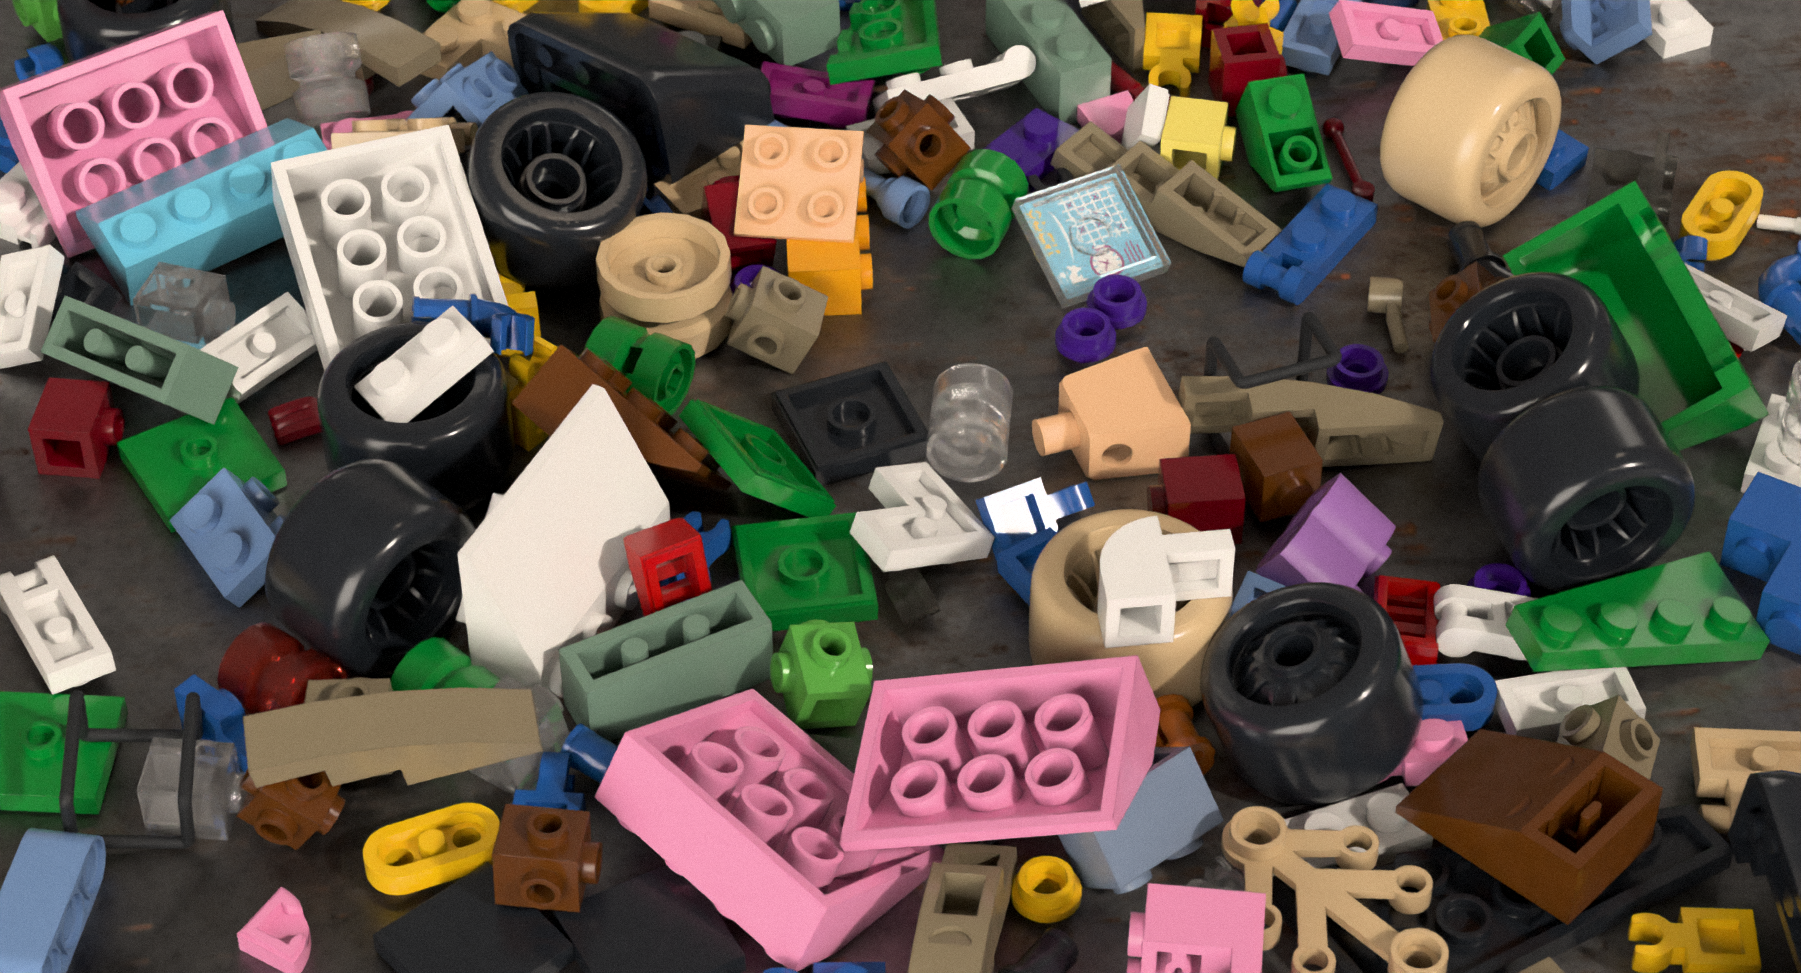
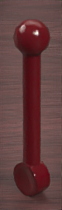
M1337 117L1326 119L1322 126L1323 134L1334 142L1353 184L1351 193L1372 202L1374 200L1375 187L1372 183L1364 181L1343 136L1345 130L1344 123Z

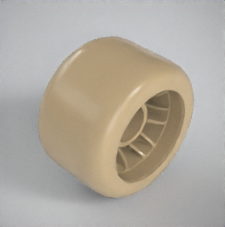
M1455 35L1439 42L1427 51L1411 69L1400 86L1388 112L1380 143V163L1387 183L1404 198L1456 224L1474 221L1482 228L1500 221L1511 213L1528 194L1542 172L1553 148L1561 118V96L1556 80L1548 70L1539 64L1475 35Z
M1122 509L1105 511L1084 517L1055 534L1040 553L1031 578L1029 647L1033 665L1138 655L1155 698L1163 695L1177 694L1184 696L1192 707L1202 700L1200 690L1202 662L1213 637L1231 617L1233 588L1229 597L1176 601L1173 642L1114 648L1104 647L1098 619V590L1101 551L1111 535L1124 525L1138 519L1158 516L1162 535L1200 531L1179 519L1165 514L1146 510Z

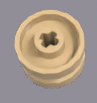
M660 212L638 216L619 233L600 242L596 257L597 281L601 291L599 299L601 321L610 315L645 327L650 335L657 332L691 344L695 351V359L716 349L728 336L733 319L726 316L728 305L733 296L729 286L732 275L731 254L725 236L709 222L687 214Z

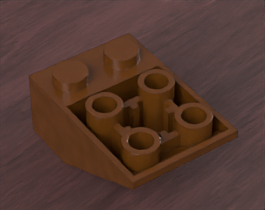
M561 344L512 402L515 407L551 437L592 384L603 387L654 476L725 491L732 485L728 479L717 471L721 466L696 437L693 438L681 427L674 434L671 430L678 421L651 398L648 399L634 387L627 394L625 391L632 382L605 359L602 360L587 347L579 356Z
M1480 729L1396 805L1395 813L1569 925L1651 844L1663 788L1604 751Z

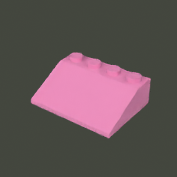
M223 10L196 16L0 88V117L5 130L67 258L95 248L76 218L75 211L267 127Z
M1138 655L874 681L839 842L843 851L1117 830L1153 764L1160 716L1159 705Z
M753 688L625 732L594 797L616 816L620 825L628 831L635 833L657 852L672 871L684 876L709 898L723 916L735 921L761 944L769 957L795 971L812 965L813 962H819L840 951L929 877L932 862L941 863L945 852L937 844L844 852L839 842L854 773Z

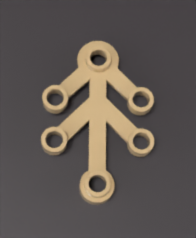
M1262 806L1244 808L1238 811L1232 820L1227 823L1222 833L1221 842L1225 858L1233 866L1244 871V892L1266 893L1264 924L1268 925L1269 928L1264 929L1263 951L1275 947L1281 937L1282 914L1276 906L1272 905V874L1295 890L1298 948L1292 955L1291 973H1335L1336 957L1332 950L1328 948L1326 915L1388 962V973H1446L1449 949L1441 936L1424 928L1406 929L1399 933L1354 899H1388L1390 905L1395 910L1410 915L1425 911L1431 902L1433 880L1431 875L1423 868L1406 865L1396 870H1372L1377 863L1379 838L1374 831L1360 825L1348 826L1343 830L1289 829L1279 813ZM1360 847L1365 849L1366 851L1358 853L1353 852L1348 848ZM1335 857L1336 863L1341 869H1315L1302 858ZM1414 887L1418 889L1419 892L1409 893L1402 890L1401 888ZM1315 964L1322 967L1323 970L1309 971L1303 966Z

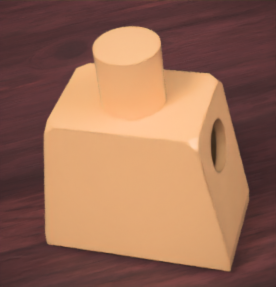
M1148 347L1136 349L1065 376L1059 382L1058 414L1032 421L1034 443L1041 456L1072 450L1085 476L1092 480L1159 473V459L1189 457L1191 423Z

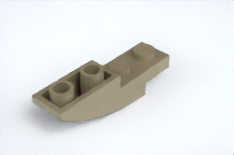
M947 843L942 862H932L918 917L908 973H995L994 955L1009 904L1014 877L1018 870L1016 847Z

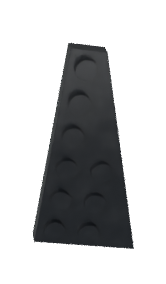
M1690 804L1661 808L1658 810L1651 844L1569 925L1447 846L1397 854L1393 864L1378 866L1372 869L1396 870L1401 866L1414 865L1426 870L1432 877L1433 889L1430 905L1425 911L1413 915L1404 914L1395 910L1390 905L1388 899H1354L1399 933L1406 929L1424 928L1441 936L1449 949L1446 973H1518L1549 956L1552 959L1630 919L1632 915L1642 913L1730 868L1733 850ZM1338 865L1326 867V869H1341ZM1272 876V905L1279 909L1282 919L1297 935L1295 890L1277 876ZM1414 887L1401 888L1402 890L1409 893L1419 892V890ZM1326 915L1328 948L1332 950L1336 957L1335 973H1388V962Z

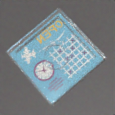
M1120 164L1016 198L1011 208L1062 309L1086 301L1095 283L1105 276L1125 275L1137 282H1141L1166 273L1171 265L1168 255Z

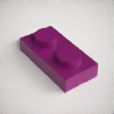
M763 62L760 71L764 73L770 83V98L774 117L782 119L795 117L824 122L834 128H846V126L866 121L873 100L875 80L862 79L830 85L828 72Z

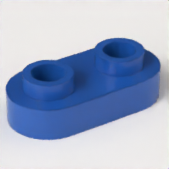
M1464 663L1413 665L1423 696L1422 720H1462L1465 731L1477 730L1490 722L1495 711L1497 685L1492 676L1485 670Z

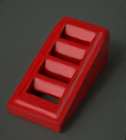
M675 518L624 537L623 541L628 564L644 616L712 591L701 534L685 519ZM684 573L685 578L660 587L659 581Z
M1385 575L1375 576L1373 599L1388 612L1394 621L1412 665L1436 664L1439 647L1436 639V626L1439 623V619H1436L1434 614V595L1440 589V583Z

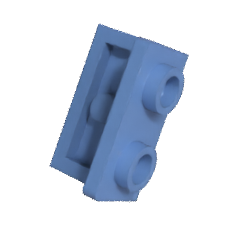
M1561 0L1562 20L1560 21V31L1564 40L1572 49L1582 51L1596 65L1652 35L1650 0Z
M491 51L466 68L461 63H458L440 80L435 78L411 99V102L417 109L407 119L454 117L460 113L467 122H475L479 129L484 120L497 108L517 97L527 95L528 91L520 83V78L515 69L507 62L499 59Z
M224 467L169 521L224 598L240 608L265 584L268 555L274 538L286 517L282 514L277 516L273 511L279 505V501L263 483L253 476L245 483Z

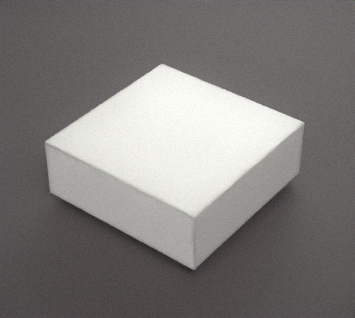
M1149 84L1127 108L1121 145L1126 149H1131L1140 140L1153 149L1161 141L1170 95L1167 89Z

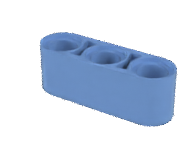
M30 828L25 832L0 890V973L67 972L103 880L106 849L105 842L101 836Z

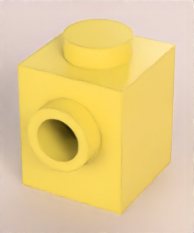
M1171 96L1161 137L1160 155L1179 170L1193 160L1218 180L1222 160L1233 161L1236 145L1237 127L1227 126L1228 102Z

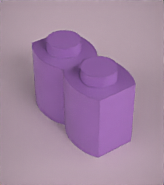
M1339 473L1318 488L1307 499L1290 521L1286 531L1262 558L1256 568V572L1285 586L1310 582H1328L1346 585L1363 592L1357 586V583L1362 576L1367 578L1372 575L1388 559L1392 550L1386 543L1392 536L1396 526L1348 479Z

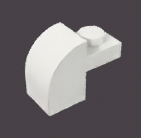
M1151 516L1130 522L1113 533L1105 543L1100 556L1098 619L1104 647L1114 648L1173 642L1176 601L1231 596L1235 545L1231 530L1222 529L1162 535L1158 516Z

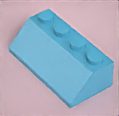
M286 118L75 211L76 218L130 306H133L283 238V232L273 203L271 162L326 151L327 148L313 127Z

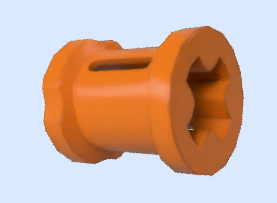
M1177 694L1163 695L1156 698L1160 708L1155 747L1190 746L1192 752L1195 753V758L1202 774H1206L1214 765L1215 749L1206 737L1200 736L1192 722L1194 713L1191 704L1184 696Z

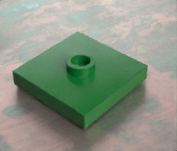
M233 397L224 400L214 425L187 414L117 442L121 460L171 533L175 532L176 529L169 520L224 467L245 483L252 476L255 477L271 492L288 486L285 469Z
M691 399L680 413L679 417L743 493L807 517L830 515L837 506L832 496L774 429L699 399Z
M857 512L732 526V543L738 579L744 582L772 622V631L788 630L790 625H799L803 622L817 619L825 620L829 623L878 620V601L867 552L850 534Z
M0 691V810L61 813L59 795L70 694L52 695L51 693ZM84 695L89 728L124 729L128 716L125 697ZM79 738L74 789V809L76 814L99 815L120 742H88Z

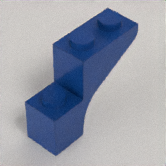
M1757 472L1729 518L1719 564L1767 582L1762 591L1756 621L1770 640V644L1801 655V487Z

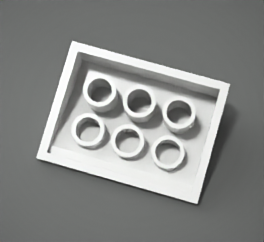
M449 125L271 162L273 203L324 371L337 353L359 337L386 326L410 323L411 316H413V296L468 300L469 294H477L479 299L508 306ZM485 338L487 343L490 344V339Z
M592 384L457 553L472 665L485 667L513 689H531L535 700L537 717L544 720L560 698H563L558 649L613 629L626 610L634 609L639 602L623 541L624 537L670 520L668 499L603 387Z

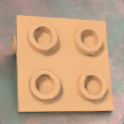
M745 125L734 236L854 243L859 183L863 182L864 159H862L864 131Z

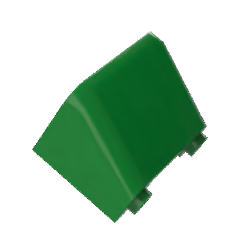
M1636 181L1622 187L1503 255L1513 273L1512 276L1532 272H1555L1573 277L1595 291L1605 303L1635 355L1640 374L1638 396L1654 411L1679 451L1743 429L1770 415L1666 229Z

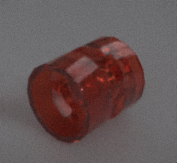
M259 622L249 626L239 634L226 650L219 666L217 682L219 689L223 688L231 692L239 700L245 711L250 714H257L305 704L308 680L347 679L346 671L338 663L313 648L305 651L304 646L298 639L275 625Z

